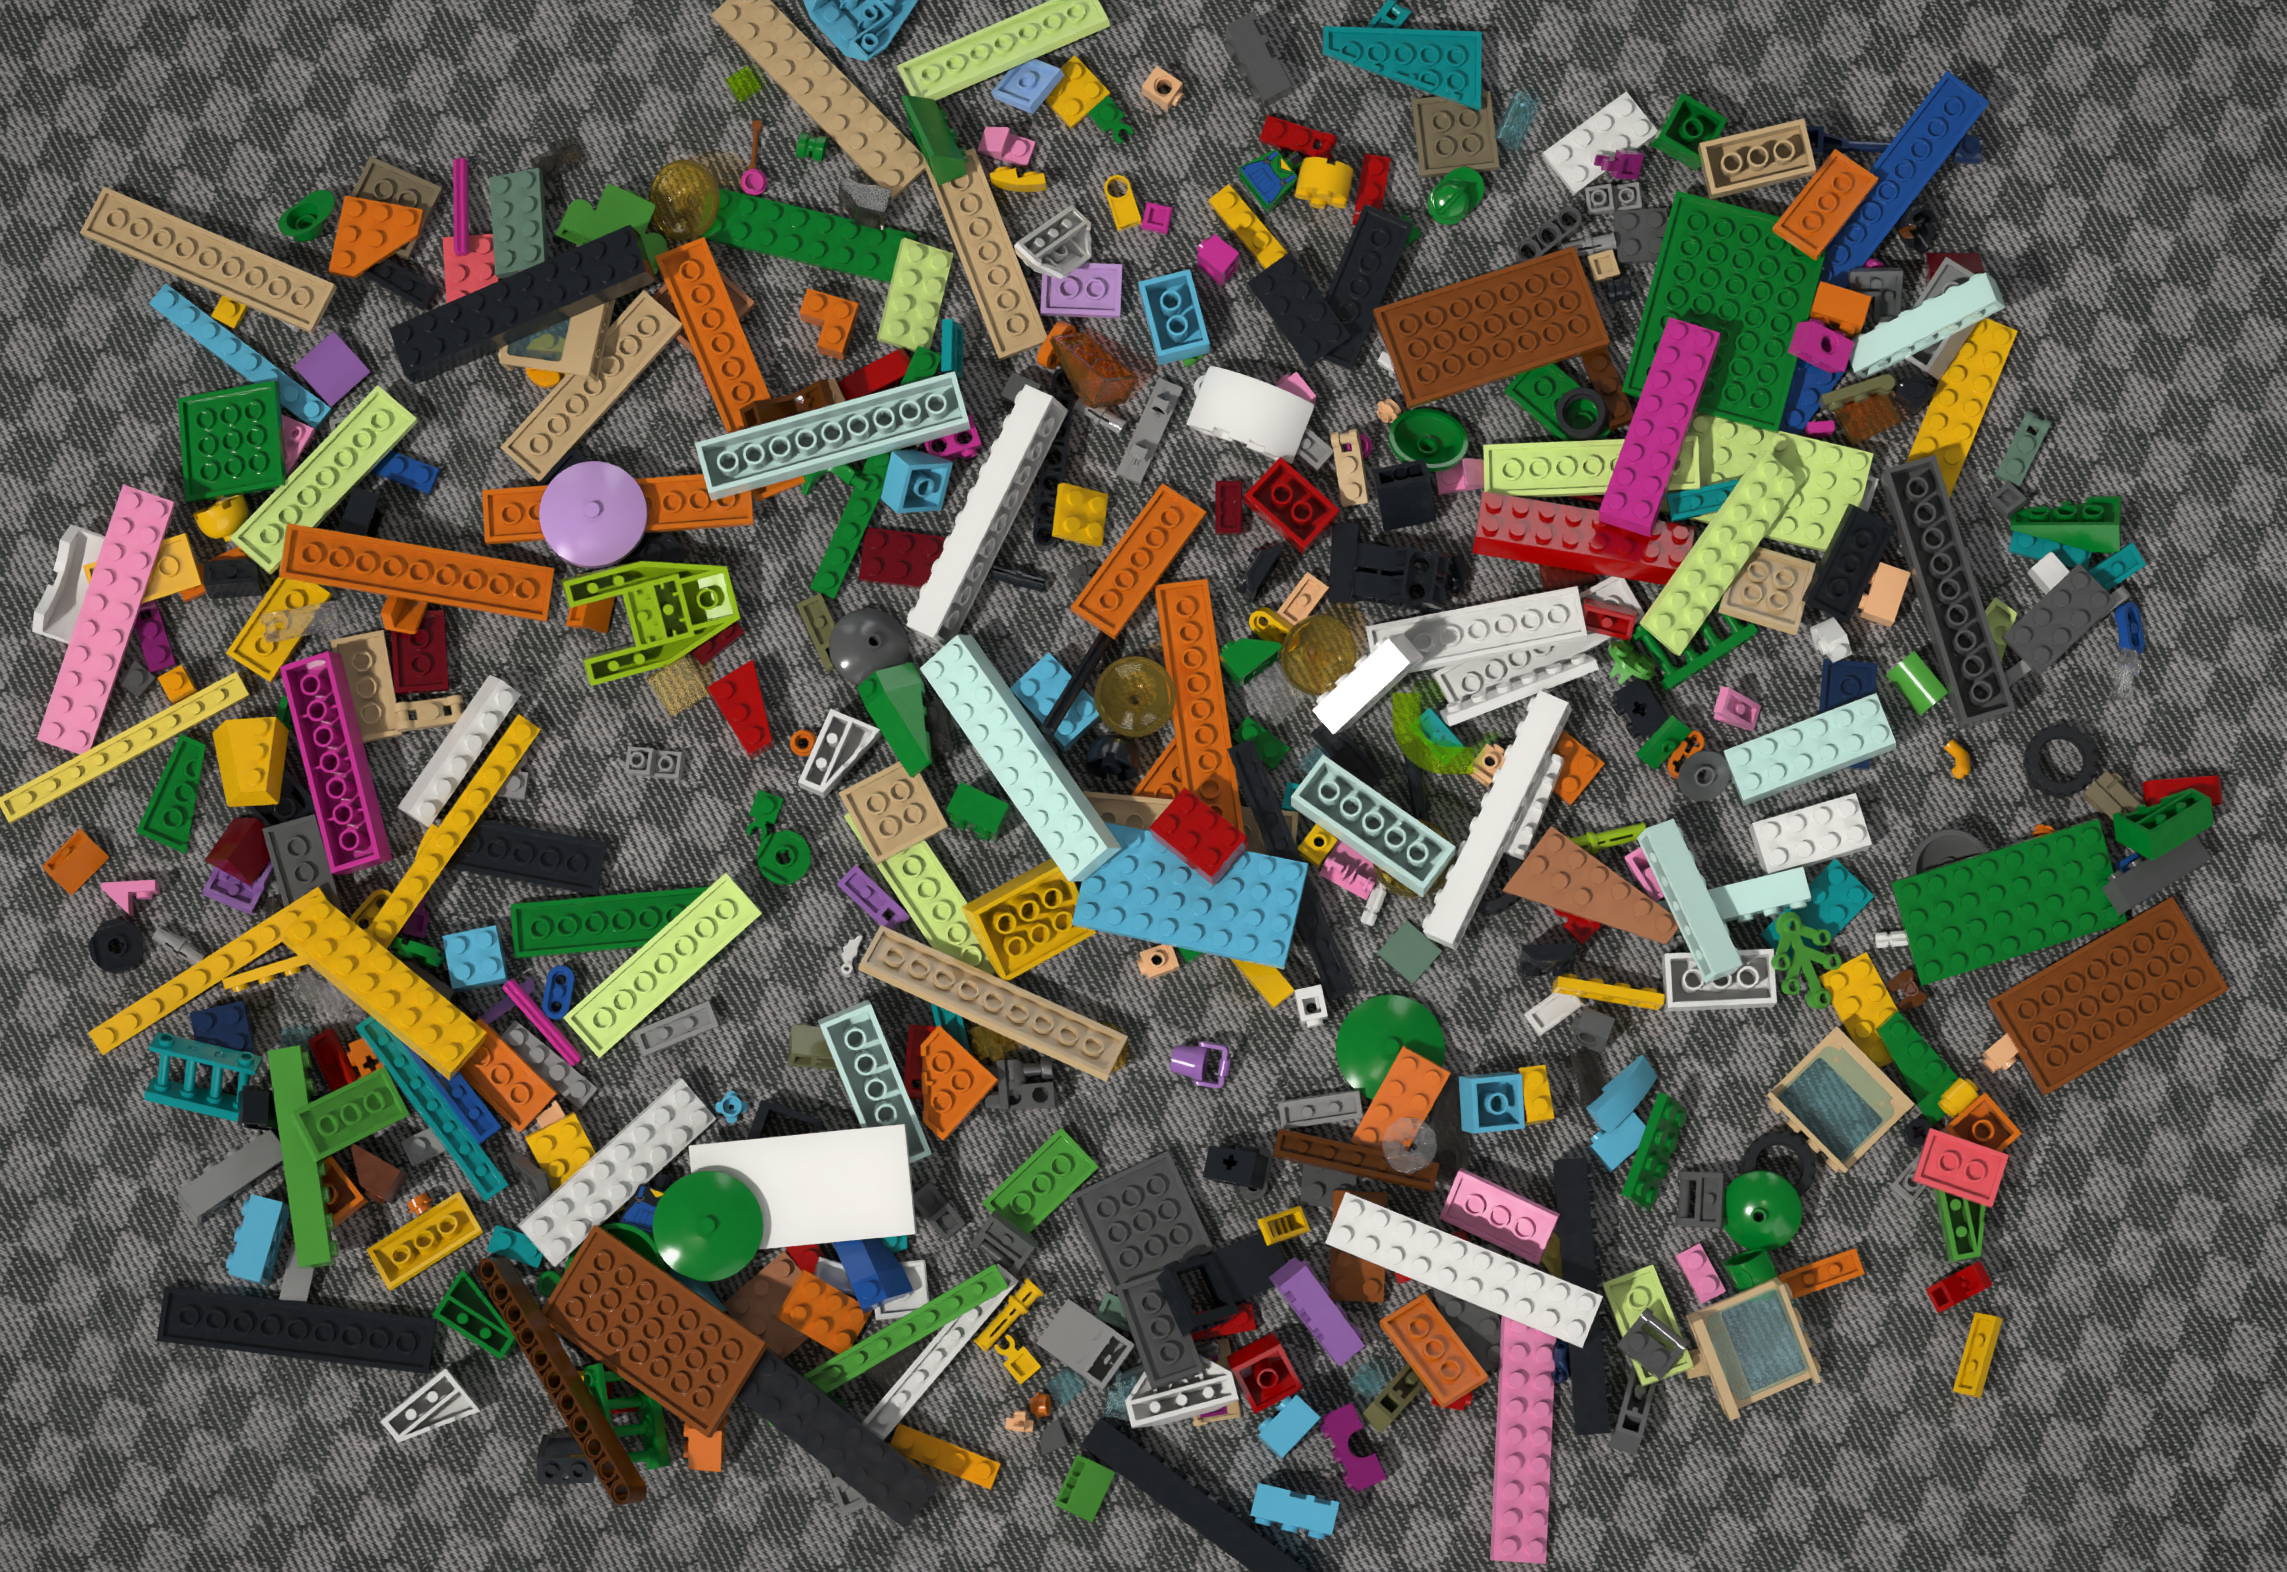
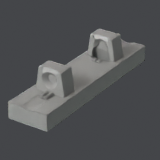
M1158 378L1116 472L1117 476L1138 485L1142 484L1183 392V387ZM1158 407L1161 410H1163L1164 414L1157 412L1152 408Z

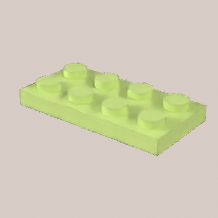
M907 238L901 239L877 336L878 341L905 348L912 352L916 351L918 345L930 350L954 253Z
M1654 1265L1602 1283L1603 1291L1622 1338L1647 1307L1654 1312L1653 1315L1682 1337ZM1648 1324L1643 1326L1642 1330L1668 1351L1672 1352L1676 1346ZM1687 1348L1662 1379L1694 1367ZM1631 1358L1642 1387L1659 1381Z

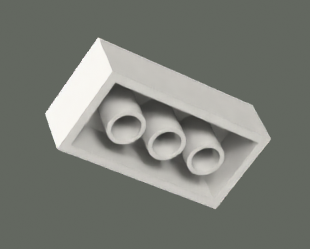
M1404 634L1395 637L1390 635L1388 638H1382L1373 646L1375 652L1360 658L1354 664L1356 668L1354 671L1342 675L1335 682L1336 688L1330 692L1326 691L1316 700L1318 705L1312 711L1332 734L1349 729L1424 659Z
M1856 793L1754 822L1749 827L1764 876L1799 867L1813 866L1867 850L1872 845Z
M1774 949L1739 950L1743 965L1733 974L1706 984L1691 952L1664 954L1662 957L1665 1012L1774 1007L1777 1003L1775 969L1771 965Z

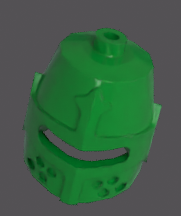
M1765 1248L1751 1249L1722 1262L1730 1278L1734 1279L1732 1282L1739 1292L1775 1277L1779 1279L1776 1266ZM1770 1290L1749 1299V1301L1763 1299L1764 1302L1769 1301L1774 1297L1772 1293L1776 1290Z

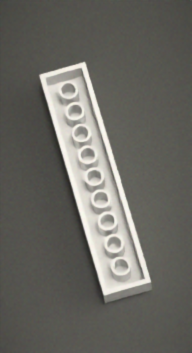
M1026 384L1023 390L1019 391L1016 395L1015 406L1011 414L1005 418L1003 430L999 438L991 446V455L988 461L981 466L979 479L976 485L970 489L964 509L956 517L953 532L945 539L943 544L944 550L940 558L933 563L932 574L928 582L922 586L919 593L920 598L916 606L908 614L906 626L923 638L944 647L958 635L1068 412L1053 396Z
M1347 1192L1344 1195L1325 1242L1327 1245L1583 1348L1603 1297Z

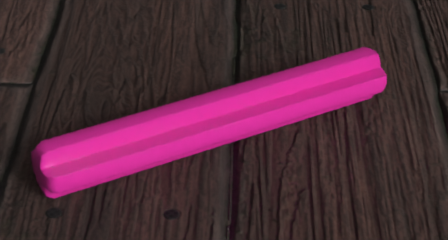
M456 158L453 161L454 252L457 256H466L469 254L468 162L465 158Z
M514 979L507 981L502 987L507 995L571 1066L579 1063L583 1057Z

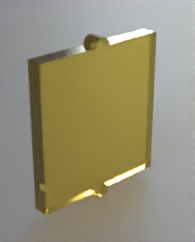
M685 655L669 665L664 664L661 670L647 678L670 717L687 707L692 708L693 703L709 694Z

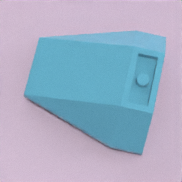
M919 0L803 1L810 19L845 56L868 62L888 47Z

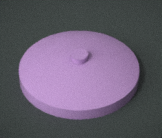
M599 461L578 463L560 472L547 486L541 499L539 510L540 526L551 549L563 560L584 568L608 567L629 556L641 542L648 519L645 497L633 477L615 465Z

